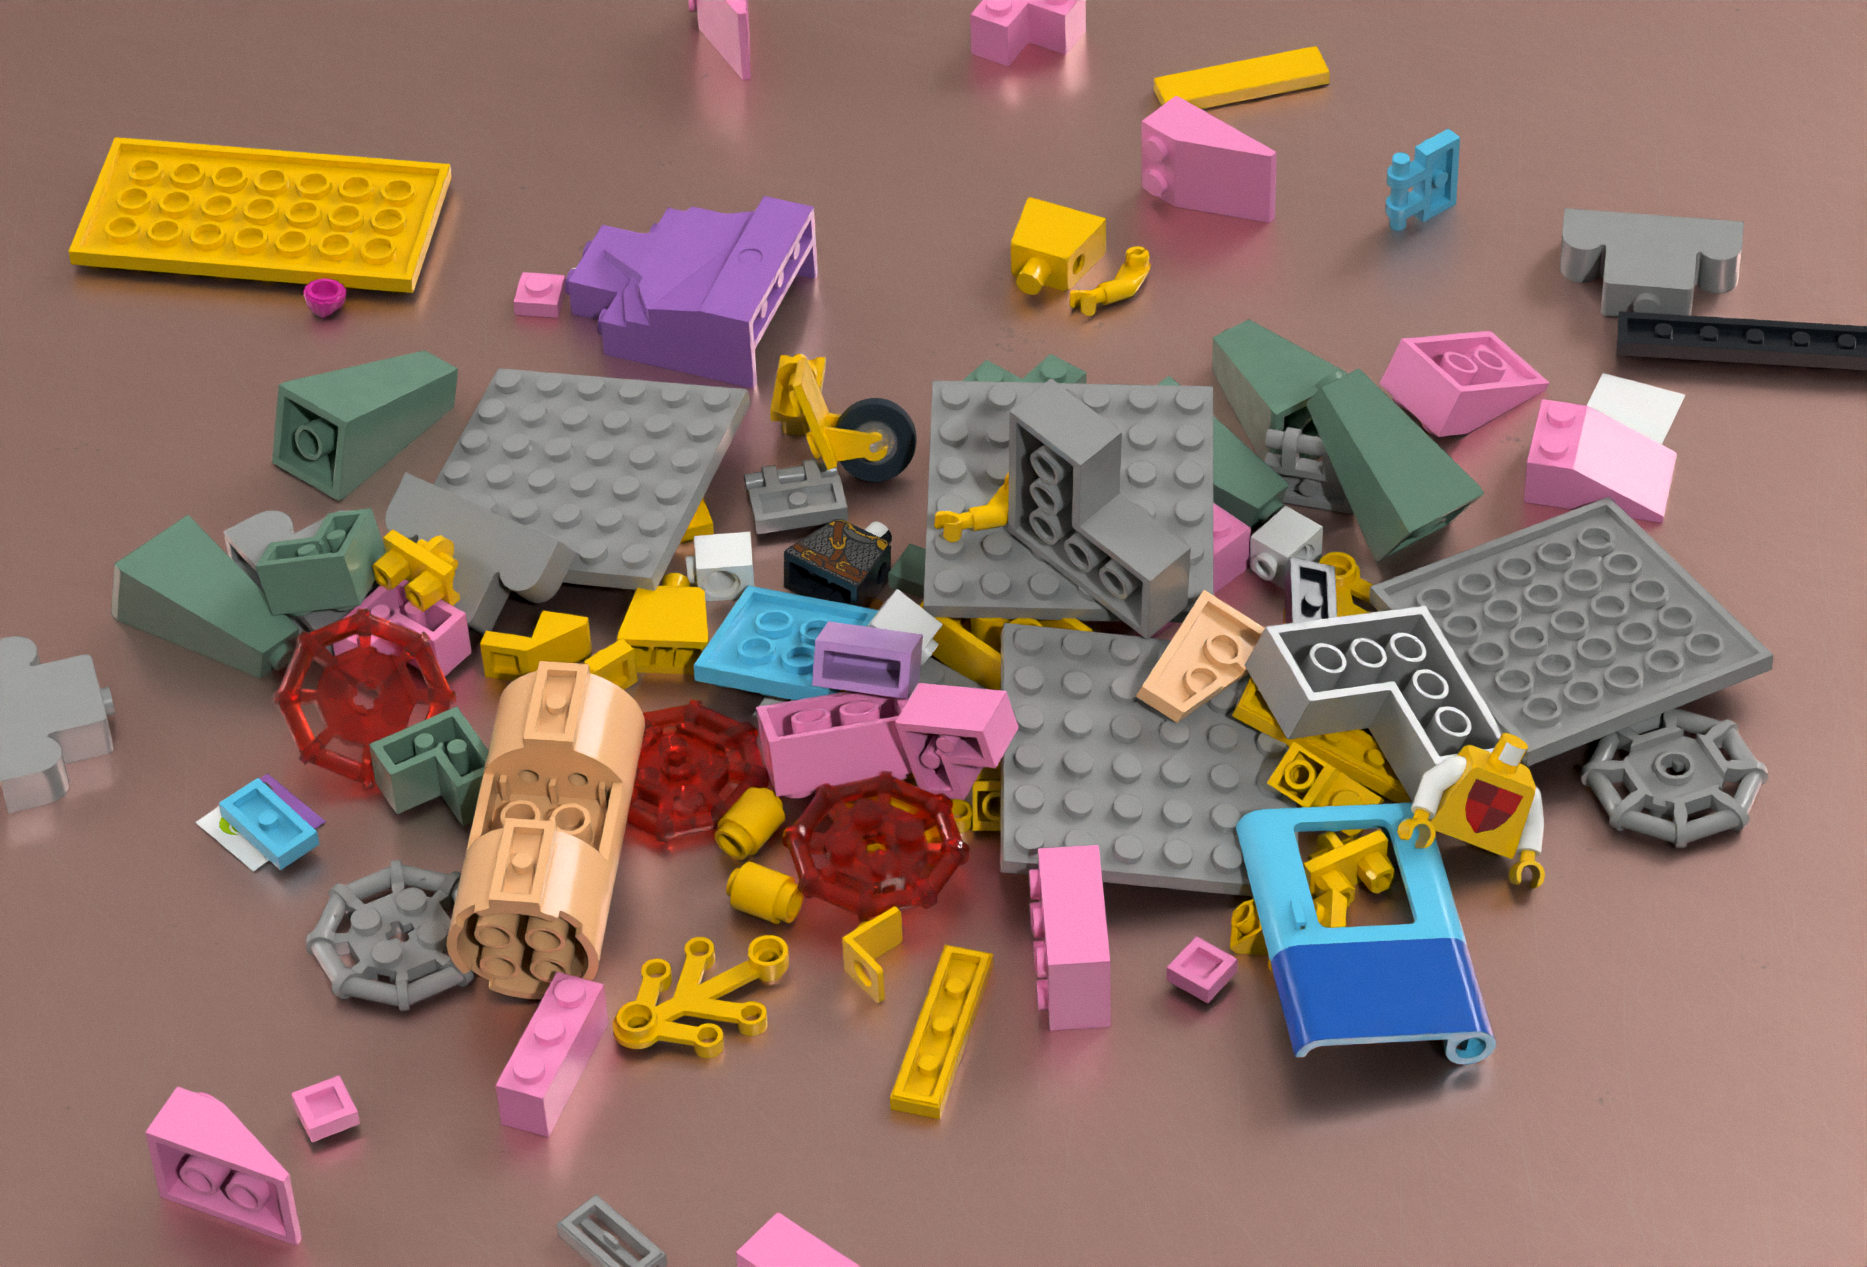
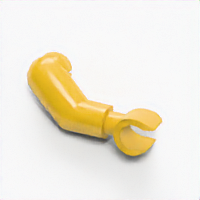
M1133 246L1127 249L1125 253L1126 261L1120 267L1114 280L1098 284L1097 288L1090 291H1070L1069 306L1072 308L1081 306L1082 314L1092 316L1096 312V304L1108 305L1133 297L1150 272L1149 251L1141 246Z
M1009 472L1005 476L1004 484L987 505L972 507L967 512L960 514L951 511H939L935 514L934 527L936 529L944 528L943 537L949 542H957L962 537V530L971 529L974 532L1005 526L1008 523Z

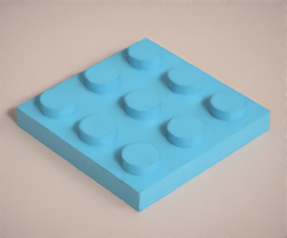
M748 585L695 662V681L791 700L838 693L839 689L812 686L815 640L828 621L867 627L879 610Z

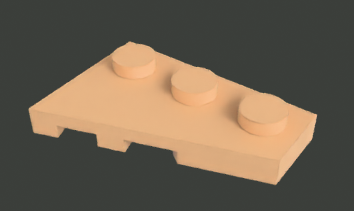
M1203 590L1136 697L1178 723L1249 673L1245 663L1265 628L1211 593Z

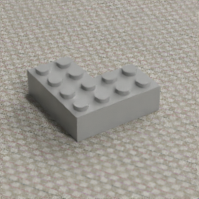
M1050 378L1010 410L1008 531L1148 640L1187 607L1191 547L1188 546L1181 535L1174 531H1168L1155 521L1143 506L1139 504L1134 505L1120 494L1122 432L1110 418L1101 417L1089 408L1077 393L1070 389H1064Z
M1426 606L1266 626L1245 663L1246 669L1287 739L1369 728L1412 802L1416 796L1422 776L1426 771L1451 756H1457L1461 749L1467 745H1473L1492 753L1503 733Z

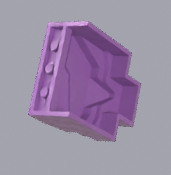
M763 196L757 209L750 212L725 214L693 206L686 211L667 208L659 223H654L649 233H638L602 225L594 239L586 243L582 259L576 269H571L567 275L565 293L570 295L571 313L598 320L597 332L599 335H602L604 355L754 389L757 384L755 349L796 275L815 279L818 274L814 207Z

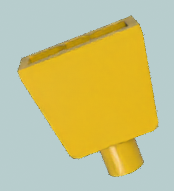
M1029 197L1025 203L1010 245L1011 273L1016 277V284L1020 290L1030 295L1039 293L1043 285L1061 291L1071 290L1106 253V218Z
M669 573L665 575L662 579V585L657 586L655 591L643 588L636 589L618 632L617 641L624 639L634 648L636 670L638 673L694 675V664L709 643L705 591L700 587H690L689 579L683 574Z

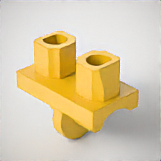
M796 354L794 357L780 355L770 418L771 421L782 422V433L787 435H806V433L810 432L805 416L797 417L789 397V391L794 390L791 379L795 377L797 363L799 360L806 358L803 354ZM816 357L808 360V363L822 393L826 359L825 357Z
M394 529L383 537L386 553L372 565L375 580L379 585L390 591L403 580L409 581L404 587L406 598L411 605L422 612L440 599L452 606L461 600L460 594L453 589L455 570L458 567V561L453 558L454 544L451 540L439 535L432 538L429 542L420 539L417 543H414Z
M1380 829L1356 840L1351 836L1340 841L1338 836L1332 831L1320 834L1317 838L1319 851L1308 855V861L1303 863L1312 900L1334 888L1347 898V907H1349L1355 897V888L1353 886L1363 882L1371 892L1378 894L1391 888L1394 884L1395 869L1387 857L1388 838Z

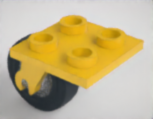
M807 358L798 361L795 377L791 379L794 390L789 391V397L797 417L805 416L811 432L806 433L813 456L816 459L822 457L827 470L836 468L839 461L851 475L870 482L886 481L903 472L913 459L917 443L916 429L908 413L898 404L883 398L860 400L848 407L842 415L829 413Z

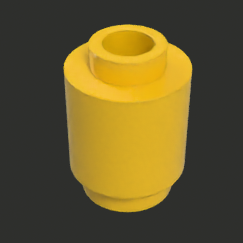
M747 788L718 822V830L715 832L714 837L719 847L729 856L738 860H744L749 854L755 855L785 821L781 799L767 788Z
M749 861L741 869L736 868L733 870L727 882L726 894L730 897V904L733 909L774 924H778L781 921L791 923L801 909L804 899V887L796 884L792 876Z

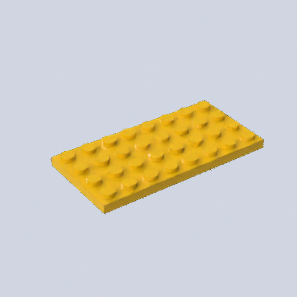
M115 137L68 251L71 265L307 285L311 281L326 278L337 280L346 288L413 293L452 178L450 164Z

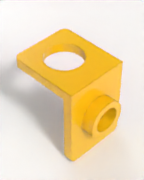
M892 907L872 920L864 921L854 931L842 937L844 971L876 1003L885 1000L883 969L874 959L896 947L903 940L901 911L897 907ZM863 966H865V968L869 972L872 982L867 978V976L863 972Z

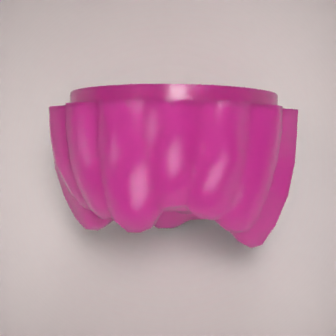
M317 279L311 281L303 290L308 308L321 319L331 316L333 312L340 309L345 303L346 289L337 280Z

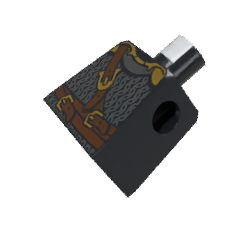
M834 519L784 551V588L802 596L869 608L888 583V573L891 570V532L884 524L877 521L862 529L843 519Z

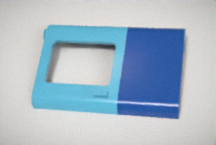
M1413 803L1262 809L1246 814L1236 825L1239 843L1295 1057H1305L1311 1049L1320 1046L1444 1040V1050L1447 1058L1456 1064L1468 1065L1486 1059L1493 1053L1496 1047V1040L1436 837L1431 846L1415 848V843L1419 838L1417 826L1414 828L1409 840H1401L1398 836L1397 830L1400 823L1414 816V813L1411 811ZM1381 828L1383 834L1393 844L1415 922L1400 925L1337 928L1322 926L1317 919L1294 832H1336L1351 829ZM1460 1044L1462 1050L1457 1049L1456 1047Z

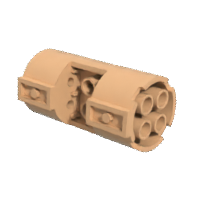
M539 661L537 671L525 674L511 682L505 688L499 700L446 943L451 960L463 974L472 970L489 980L488 989L504 995L525 999H542L556 972L592 981L598 970L644 736L645 719L637 702L625 690L602 677L590 674L589 664Z

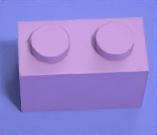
M828 621L815 640L812 686L908 699L920 680L923 634Z

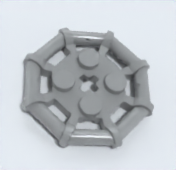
M1674 708L1601 737L1589 763L1581 769V780L1585 786L1592 789L1610 817V826L1616 830L1629 829L1675 844V848H1686L1688 842L1729 829L1740 831L1749 823L1748 813L1759 788L1768 780L1766 765L1756 760L1739 735L1736 723L1730 719L1719 721ZM1684 731L1697 734L1696 739L1685 737ZM1623 749L1630 753L1628 757H1625L1624 761L1612 760L1616 750ZM1719 749H1726L1732 760L1726 761ZM1672 767L1676 772L1683 771L1685 773L1679 776L1666 773V768ZM1726 781L1739 783L1734 798L1722 791ZM1623 782L1631 794L1622 800L1612 783ZM1647 808L1650 815L1641 813V810ZM1711 808L1716 812L1687 822L1688 814ZM1673 817V822L1668 821V820H1664V819H1670V818Z
M401 860L391 861V866L349 884L342 885L337 883L328 891V903L314 931L306 936V950L317 958L332 983L333 994L341 999H347L351 996L399 1006L400 1011L410 1010V1005L456 985L465 987L474 979L472 970L463 974L455 966L450 956L446 955V942L451 922L446 911L455 904L461 873L454 871L446 874L402 865ZM390 887L392 888L391 894L368 904H364L361 901ZM421 889L435 891L436 893L432 898L426 897ZM345 914L351 919V927L348 933H335ZM399 933H408L409 940L402 943L397 938L389 939ZM351 954L356 965L351 968L345 967L339 956ZM377 974L390 976L391 983L396 985L369 979L378 980Z

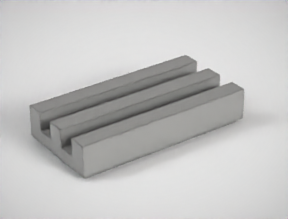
M597 1194L556 1224L558 1236L594 1267H622L621 1265L624 1267L667 1266L666 1254ZM591 1214L595 1215L639 1253L643 1259L638 1261L619 1244L615 1237L608 1231L602 1230L588 1216Z

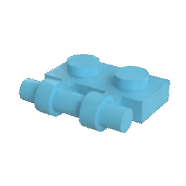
M1449 128L1415 146V156L1412 162H1410V156L1406 153L1399 152L1393 155L1392 165L1387 170V185L1391 188L1390 196L1386 199L1385 212L1389 217V227L1396 231L1405 229L1407 218L1413 215L1422 222H1425L1456 204L1460 137ZM1413 186V190L1408 193V189Z

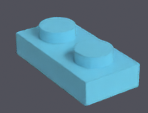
M259 778L219 803L221 816L279 870H282L320 845L318 832Z

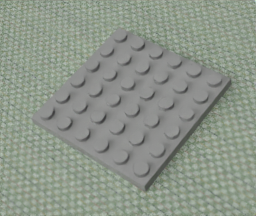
M498 368L433 485L554 538L576 552L577 554L562 583L632 590L643 588L655 591L751 404L748 390L721 386Z
M935 380L932 382L923 609L933 617L1032 618L1039 620L1076 618L1084 621H1123L1008 531V523L1003 527L974 532L971 529L962 530V537L957 542L947 541L943 537L944 528L936 529L934 527L935 514L937 512L951 511L960 514L967 512L969 508L987 505L1004 484L1005 476L1009 472L1010 410L1044 383ZM1058 383L1064 389H1070L1077 393L1084 404L1101 417L1110 418L1122 432L1120 494L1134 505L1139 504L1143 506L1155 521L1168 531H1174L1181 535L1188 546L1191 547L1187 607L1169 621L1183 623L1203 590L1214 595L1213 386Z
M1610 497L1370 587L1369 602L1379 612L1418 606L1427 607L1503 733L1513 734L1528 745V750L1522 759V762L1527 767L1772 670L1773 654Z
M1004 623L1001 632V691H1007L1019 728L1001 758L1000 872L1029 875V870L1038 869V848L1099 845L1102 882L1253 897L1236 825L1243 816L1250 812L1262 809L1297 808V802L1267 784L1290 746L1232 716L1246 684L1251 678L1250 674L1248 673L1176 723L1136 697L1171 640L1149 638L1147 640L1144 637ZM1294 832L1299 848L1298 832Z

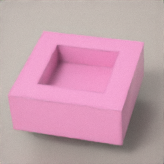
M522 272L513 301L515 315L559 318L565 296V275Z
M1196 936L1167 966L1166 980L1209 1003L1237 973L1238 959Z
M340 1075L291 1093L293 1106L311 1142L360 1124L358 1111Z

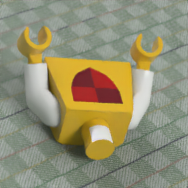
M1502 733L1492 753L1473 745H1467L1461 749L1457 756H1451L1426 771L1422 776L1411 807L1414 816L1400 823L1397 830L1399 838L1401 840H1409L1414 828L1417 826L1419 838L1415 843V848L1431 846L1435 839V831L1510 859H1513L1515 853L1520 855V861L1514 863L1509 870V879L1512 884L1520 885L1521 872L1526 866L1532 872L1531 888L1540 887L1545 879V871L1543 866L1535 861V856H1539L1542 850L1544 816L1541 791L1535 786L1530 769L1520 764L1528 750V745L1513 734Z

